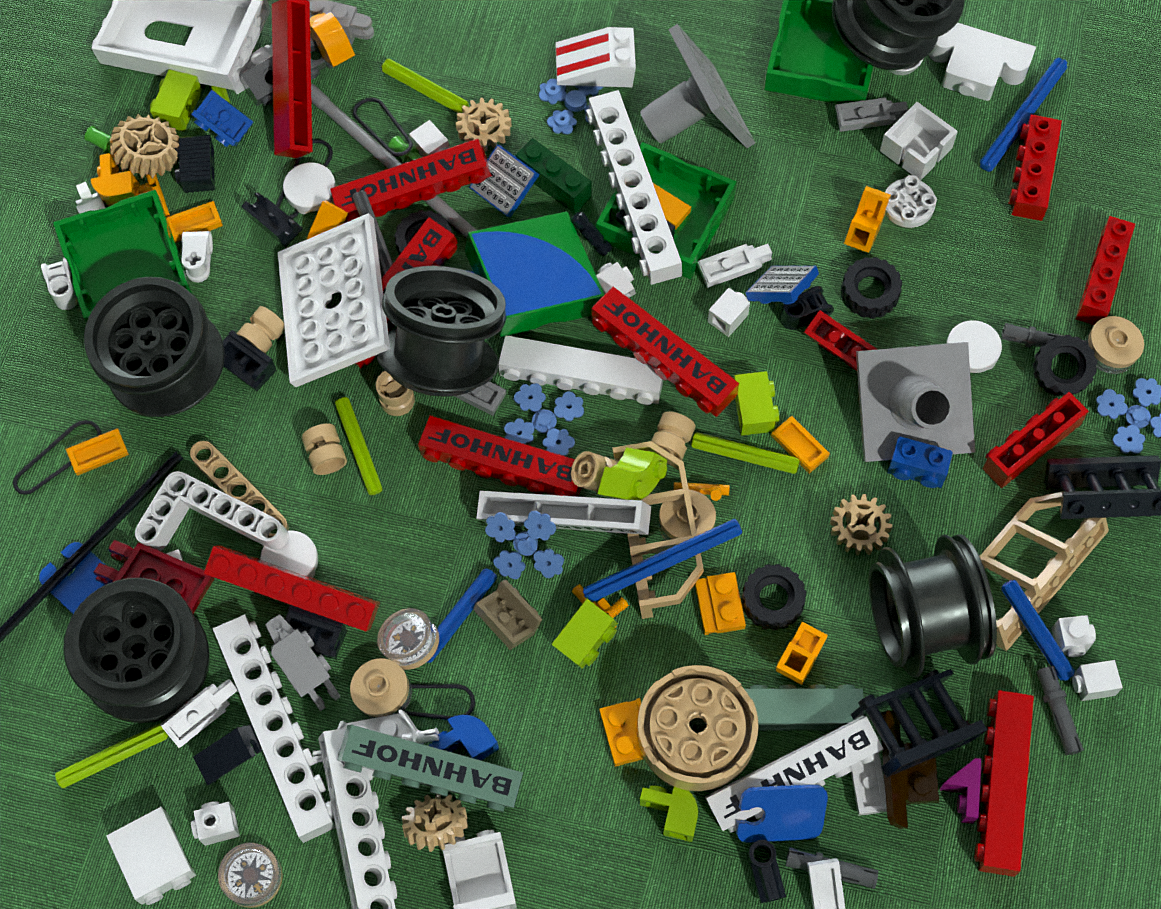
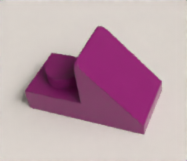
M978 758L972 760L949 778L939 789L941 791L963 793V795L958 796L957 813H961V823L974 824L978 819L981 759Z

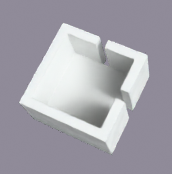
M916 102L884 134L880 151L897 164L902 161V168L910 174L917 176L921 181L934 168L936 162H939L953 148L958 131L923 105Z

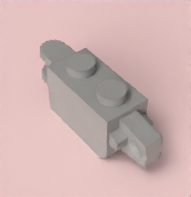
M309 0L310 18L317 14H328L331 12L341 24L351 45L355 38L364 40L373 38L374 30L370 16L358 13L357 7L329 0Z
M281 615L274 617L265 624L274 642L271 655L300 697L308 693L320 711L326 707L322 698L314 691L315 687L323 683L331 698H334L336 701L341 697L329 680L330 675L327 671L331 667L322 654L318 657L314 654L311 647L315 644L306 631L300 633L298 629L294 630Z

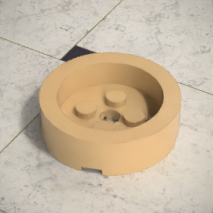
M693 665L677 668L659 681H656L644 696L638 715V743L647 765L663 781L677 788L689 791L712 790L736 778L748 764L758 736V716L753 700L738 680L722 670L709 666ZM694 718H701L706 723V729L695 733L689 726L690 721Z

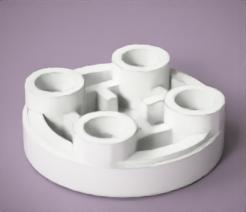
M303 163L294 167L286 175L283 183L285 197L289 204L296 208L299 213L308 214L309 212L319 210L322 201L334 202L330 188L336 187L332 172L327 167L318 163Z
M909 175L905 179L897 180L885 191V193L891 194L885 215L896 225L914 228L925 224L932 217L937 198L932 189L920 181L917 176Z
M965 321L958 324L952 329L947 339V343L968 342L970 373H980L992 369L998 361L1002 350V343L998 333L991 326L980 321Z
M288 531L289 540L283 548L274 550L266 546L263 547L261 552L262 561L310 578L314 577L318 565V553L312 540L305 534L297 531Z

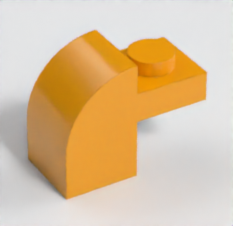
M331 12L328 14H317L310 18V37L316 41L323 59L332 67L355 56L344 29Z
M110 153L100 155V166L97 167L98 177L92 178L91 184L102 201L109 207L121 200L140 195V184L131 171L119 173V167L115 164Z
M868 186L865 187L844 244L868 253L870 252L883 222L891 194Z
M802 622L792 642H789L776 667V672L802 685L828 635Z

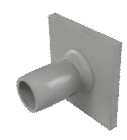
M678 24L670 28L669 32L692 76L689 77L688 81H683L640 111L651 134L661 144L704 118L707 113H713L746 148L754 145L755 141L714 64Z
M968 342L856 351L863 461L891 460L898 437L948 449L953 454L975 453Z

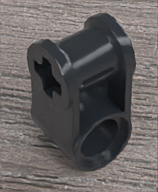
M815 286L801 293L794 303L784 304L780 321L786 329L797 330L810 324L820 310L830 316L834 311V307L826 301L823 295V288ZM793 311L798 313V315H792L789 312Z

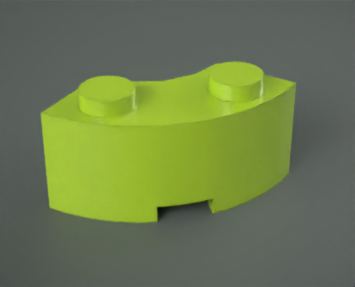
M626 447L622 458L616 465L605 467L597 494L623 500H642L653 491L659 480L665 477L668 460L655 452Z

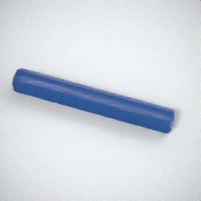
M488 568L483 569L437 628L439 644L436 652L427 663L433 662L471 613L475 604L482 599L496 581L497 575Z
M1016 580L1006 582L1001 587L1003 593L1051 666H1054L1060 680L1066 681L1074 676L1075 670Z

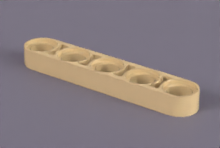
M199 441L192 446L190 456L194 464L221 492L250 506L255 503H262L265 505L263 512L277 519L289 531V526L284 516L211 443ZM202 449L211 451L210 457L203 461L196 458L197 453ZM226 467L229 469L228 475L221 479L214 477L216 469ZM237 485L247 487L246 493L241 497L232 495V490ZM269 533L268 538L273 537L275 534Z

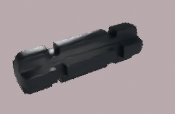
M579 211L571 218L573 225L579 229L580 233L594 246V249L600 255L605 256L611 251V244L604 239V236L593 223L589 222L584 213Z

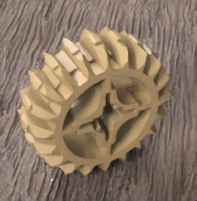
M138 114L136 119L128 116L126 122L120 121L118 127H114L110 137V153L114 157L115 164H121L122 171L129 169L133 175L139 173L141 178H143L146 174L150 175L153 179L155 173L163 176L165 170L171 172L173 165L177 164L178 152L175 148L179 147V136L176 135L175 128H170L168 121L161 123L160 117L151 119L148 114L146 118H142Z

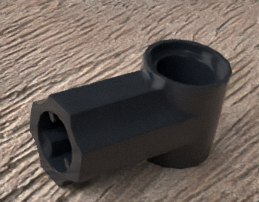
M766 840L754 842L748 850L747 861L751 866L760 904L786 898L774 845ZM757 848L767 850L769 861L760 863L755 860L754 850Z

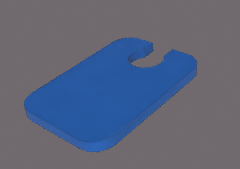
M80 542L71 543L61 553L69 559L83 544ZM92 552L75 567L72 574L66 576L50 592L72 614L90 594L105 585L96 580L97 575H94V570L98 564L104 563ZM51 562L40 572L39 580L42 585L57 571V568Z
M821 785L748 788L741 794L739 809L744 811L759 807L764 809V813L761 819L756 822L737 820L736 834L743 842L816 838L823 829L828 794Z

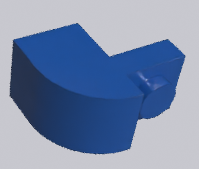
M458 715L449 718L448 723L452 731L439 733V741H432L433 743L429 745L430 747L448 752H453L462 746L469 758L480 761L499 750L498 742L486 724L470 715Z

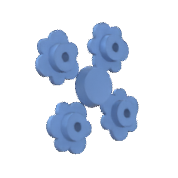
M549 79L547 84L542 83L539 93L540 100L548 101L550 104L564 101L568 109L562 112L559 110L554 111L553 116L547 119L548 126L553 128V132L556 134L561 132L566 135L571 134L573 127L577 124V120L573 118L572 111L578 112L585 108L586 114V110L589 109L586 96L589 94L592 96L597 95L598 90H601L603 86H575L579 89L570 91L567 94L565 92L566 85H557V79Z
M1140 378L1135 382V389L1132 394L1138 398L1140 405H1134L1128 409L1124 403L1125 397L1122 394H1116L1111 389L1105 390L1103 396L1100 395L1096 399L1098 404L1097 412L1101 416H1109L1111 419H1116L1119 415L1126 413V422L1129 426L1127 428L1119 427L1117 434L1112 439L1113 444L1121 447L1120 450L1124 454L1129 452L1138 454L1142 451V443L1145 441V436L1139 434V429L1144 428L1149 423L1154 429L1153 435L1157 438L1161 437V414L1159 417L1151 419L1150 412L1145 408L1150 404L1158 405L1161 401V385H1157V381L1153 378L1148 379V381Z
M537 383L530 386L523 384L520 387V391L515 393L514 401L520 404L521 410L527 411L530 409L536 413L533 415L532 423H524V420L520 418L516 419L514 423H507L504 427L505 438L523 444L531 443L535 428L540 433H547V438L543 440V446L547 448V451L567 456L569 453L568 449L574 447L575 440L569 436V432L566 429L559 431L554 428L557 421L556 417H564L568 422L572 421L574 417H582L584 414V408L582 407L583 399L576 397L573 392L568 391L562 397L555 399L556 407L554 408V413L546 409L540 410L542 407L541 402H544L546 399L545 394L541 393V386Z
M531 511L528 519L524 521V526L528 531L520 532L518 535H516L513 529L515 527L514 521L508 520L506 514L498 512L495 516L487 518L486 534L490 537H495L498 542H503L505 539L513 540V546L516 550L510 553L507 550H502L500 556L495 557L493 563L496 568L500 569L499 573L502 576H509L512 579H518L521 576V572L524 571L526 566L521 562L522 557L520 554L525 556L534 554L533 557L536 561L534 568L541 571L542 575L546 578H552L555 574L559 575L562 573V565L564 563L562 555L554 554V551L550 548H547L545 551H536L538 547L537 539L548 540L550 535L556 531V525L550 521L551 518L548 514L544 513L541 515L538 511Z

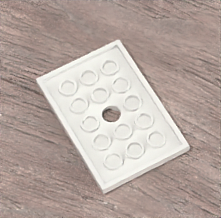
M369 213L278 252L289 380L294 387L390 349L387 319L382 309L383 287L374 218ZM341 293L342 299L340 303L332 309H327L326 305L332 300V294Z

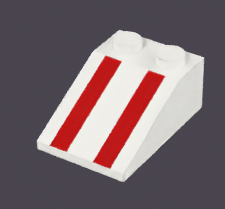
M607 27L556 42L557 85L633 86L636 69L633 28Z

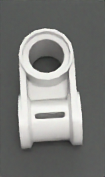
M210 231L183 232L181 260L186 268V275L192 282H203L209 277L211 254L213 251V240Z
M65 257L63 261L50 265L46 263L41 264L48 291L57 307L62 310L74 308L78 303V299L73 286L71 268Z

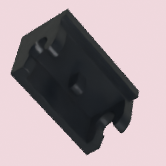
M259 192L255 193L256 202L251 205L246 201L241 207L250 219L286 248L303 228L268 198H264Z
M231 330L228 333L229 335L223 340L225 350L223 367L252 389L258 391L277 371L274 362L268 355Z
M290 605L285 618L287 623L294 630L298 629L300 633L307 632L315 644L311 647L313 652L336 660L347 633L345 624Z
M247 725L234 729L193 756L208 786L247 760L255 757L256 754L262 751V747L254 732L253 725Z

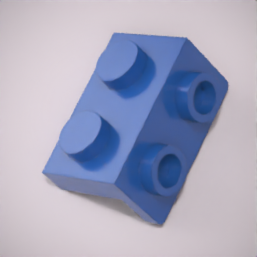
M213 90L209 92L198 109L192 112V115L196 118L194 123L205 131L210 128L217 134L215 139L226 147L229 144L237 146L254 123V121Z
M898 437L888 473L899 480L910 479L920 482L928 488H942L947 477L953 452L912 439Z

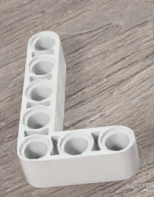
M179 471L167 476L135 529V537L140 543L161 551L167 546L187 511L191 508L270 549H281L289 540L287 529L274 517ZM182 484H185L184 488L181 491L177 492L178 488ZM208 495L207 499L200 503L201 498ZM231 506L230 511L222 515L223 510L226 507ZM171 507L169 513L163 516L164 511ZM254 517L252 524L245 526L247 520ZM277 529L275 536L268 538L269 533ZM156 531L155 536L148 540L149 535Z

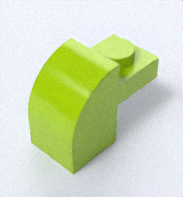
M650 786L649 789L643 788L640 806L668 812L663 835L692 842L698 818V807L690 791L674 786L672 794H668L665 788L659 786Z

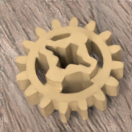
M480 98V103L478 104L471 100V107L462 106L463 113L457 114L458 122H456V130L460 140L464 139V143L479 139L484 152L488 150L490 145L495 149L498 141L503 144L506 142L505 136H510V127L512 125L508 109L503 110L502 103L495 106L494 99H490L488 103H485L484 99Z
M863 494L861 500H857L855 495H851L849 503L842 499L840 502L841 508H834V517H831L830 525L835 527L832 528L831 535H839L836 544L845 543L846 552L851 548H855L856 555H859L861 549H865L866 553L870 555L873 546L875 549L880 550L883 545L882 542L887 543L890 536L888 533L892 529V524L887 523L891 519V514H883L886 505L883 504L878 507L876 505L877 498L874 497L871 501H867L866 494ZM844 516L846 517L845 521L848 523L845 529L843 527ZM877 520H878V523H879V532H878V533L876 532L877 528L874 526V524H875V522H876Z
M438 794L435 796V799H431L426 795L424 802L415 800V808L407 807V815L402 816L404 836L408 838L410 845L416 843L418 850H421L424 846H428L429 852H432L435 846H439L441 850H444L445 843L449 842L455 845V837H463V829L468 828L465 807H462L460 800L453 802L452 795H448L445 799H441V795Z

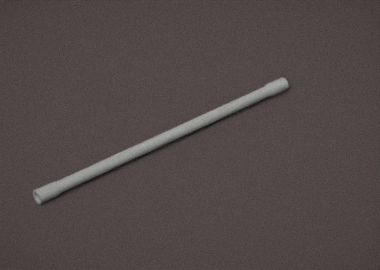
M311 84V101L318 109L323 110L388 169L402 164L331 102L327 95L314 84ZM438 195L431 200H424L438 214L442 215L444 219L446 218L464 237L467 238L468 232L477 231Z

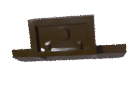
M882 711L881 714L900 747H904L905 750L911 749V743L901 741L900 723L893 711ZM881 738L884 765L890 760L888 757L890 752ZM936 757L888 778L884 774L887 818L892 826L898 829H908L906 807L908 804L939 803Z

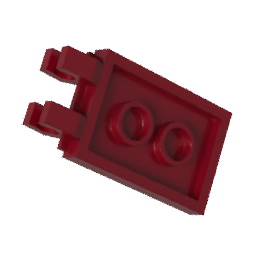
M116 540L112 542L108 550L112 553V559L123 563L120 571L101 563L94 570V575H97L96 580L105 585L126 578H146L166 584L183 597L193 614L215 579L204 574L205 570L142 543L138 542L136 547L132 548Z

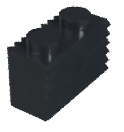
M211 136L179 137V147L175 148L178 152L177 162L180 163V168L175 169L177 184H181L185 193L214 191V144Z

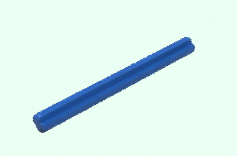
M1056 58L980 160V168L982 170L990 172L1000 161L1021 132L1023 123L1027 124L1031 114L1035 113L1067 69V61L1065 59Z
M732 519L584 587V596L591 602L599 600L741 535V526L736 519Z

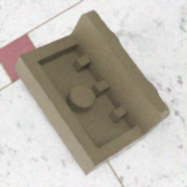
M507 580L500 582L495 592L477 602L473 608L509 650L532 637L542 621L538 612L524 600L518 590L512 587Z

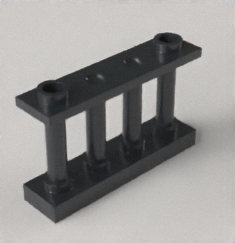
M1158 455L1047 459L1044 484L1047 489L1062 488L1063 490L1060 509L1061 519L1161 516V488L1158 485L1161 459ZM1146 485L1147 489L1132 490L1131 486ZM1118 486L1119 490L1104 491L1103 487ZM1090 487L1091 491L1076 492L1075 488Z
M951 669L941 673L938 670H934L926 674L923 680L876 698L874 694H871L858 702L860 707L851 714L853 720L868 714L890 752L888 755L890 760L881 766L886 778L969 744L987 731L982 720L972 724L968 720L964 721L942 684L954 674ZM931 689L934 691L954 725L953 732L949 733L947 729L944 730L922 694L923 692ZM912 698L933 734L931 741H927L926 738L922 739L901 701ZM887 706L891 707L912 744L910 746L911 749L905 750L904 747H900L879 711L880 709Z

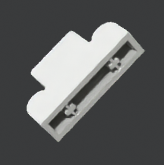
M957 23L949 32L938 37V41L929 53V57L940 63L949 61L942 82L944 88L960 92L965 96H973L989 101L998 77H1002V80L1009 85H1018L1024 81L1036 46Z

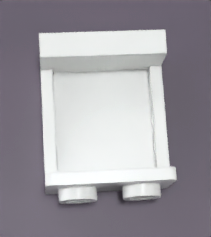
M162 807L106 835L133 897L140 904H153L163 898V893L171 889L179 890L191 883L190 879L196 876L171 826L172 821Z
M485 830L477 833L476 838L465 840V837H455V845L449 842L445 845V849L442 852L445 858L454 909H517L500 832L494 833V830Z

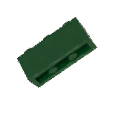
M534 138L515 154L518 159L540 174L534 184L572 213L576 214L591 199L592 181Z

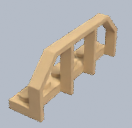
M652 441L613 448L614 459L619 462L626 447L655 452L667 459L669 465L679 470L682 489L650 494L639 501L653 505L684 499L691 536L646 544L645 537L639 538V534L627 533L633 565L643 561V555L665 551L697 536L684 462ZM701 553L695 555L697 566L675 595L656 598L655 590L649 591L647 581L653 580L652 575L636 582L642 619L653 617L652 608L676 605L683 601L704 572Z
M1063 492L1030 498L979 556L984 569L987 568L1008 580H1016L1021 587L1027 589L1024 593L1038 614L1109 531L1106 518H1085L1077 532L1063 543L1024 524L1037 510L1061 506ZM1016 533L1058 553L1048 561L1046 568L1034 579L994 560ZM1012 606L1003 618H1000L998 621L996 620L997 646L1007 651L1026 629Z

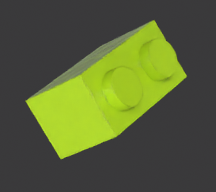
M169 69L166 77L160 82L159 93L156 99H153L150 105V113L153 118L160 117L161 123L168 121L170 128L185 132L202 92L198 77Z
M767 371L734 375V379L739 383L735 402L741 436L773 432L775 422H779V410L777 405L773 406L772 397H775L774 382L769 381Z
M586 599L552 645L583 669L586 664L590 666L599 655L597 650L602 643H608L617 632L615 626L618 623L598 606Z

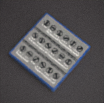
M497 144L487 159L492 176L486 178L481 183L471 184L469 188L507 217L511 218L540 174L504 147Z
M771 266L747 290L748 301H760L761 304L770 302L794 303L797 301L798 296L805 289L809 288L811 282L818 276L817 266Z

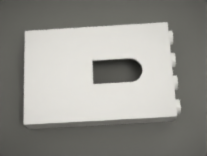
M113 0L112 7L107 17L103 20L102 27L97 37L93 40L91 49L100 64L165 77L170 69L195 75L198 77L200 84L235 90L271 12V8L267 0ZM155 21L193 27L185 46L148 39L145 36V29Z

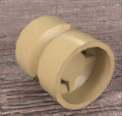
M260 306L250 318L251 323H245L236 334L242 336L266 354L272 346L271 340L278 339L285 331L284 322L268 308Z
M383 371L378 376L376 391L382 409L392 416H402L408 413L415 403L414 391L399 384L386 371Z
M664 412L657 426L659 432L654 434L652 442L682 461L687 450L685 443L691 440L696 425L691 419L682 414Z
M320 424L306 430L302 434L301 438L306 452L310 454L308 458L314 474H330L346 465L347 459L342 446L339 445L340 439L334 425Z
M590 451L582 452L577 456L572 465V480L575 485L598 493L605 467H612L618 461Z

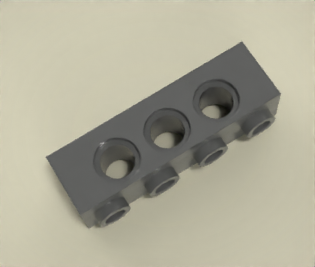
M310 37L311 52L316 51L321 55L316 41ZM273 56L241 74L240 81L256 106L261 104L266 106L273 102V85L265 81L266 77L273 76ZM323 57L319 60L311 59V80L316 78L320 74L319 71L325 67L333 68Z

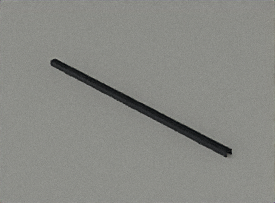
M175 452L0 627V643L183 460L181 455Z

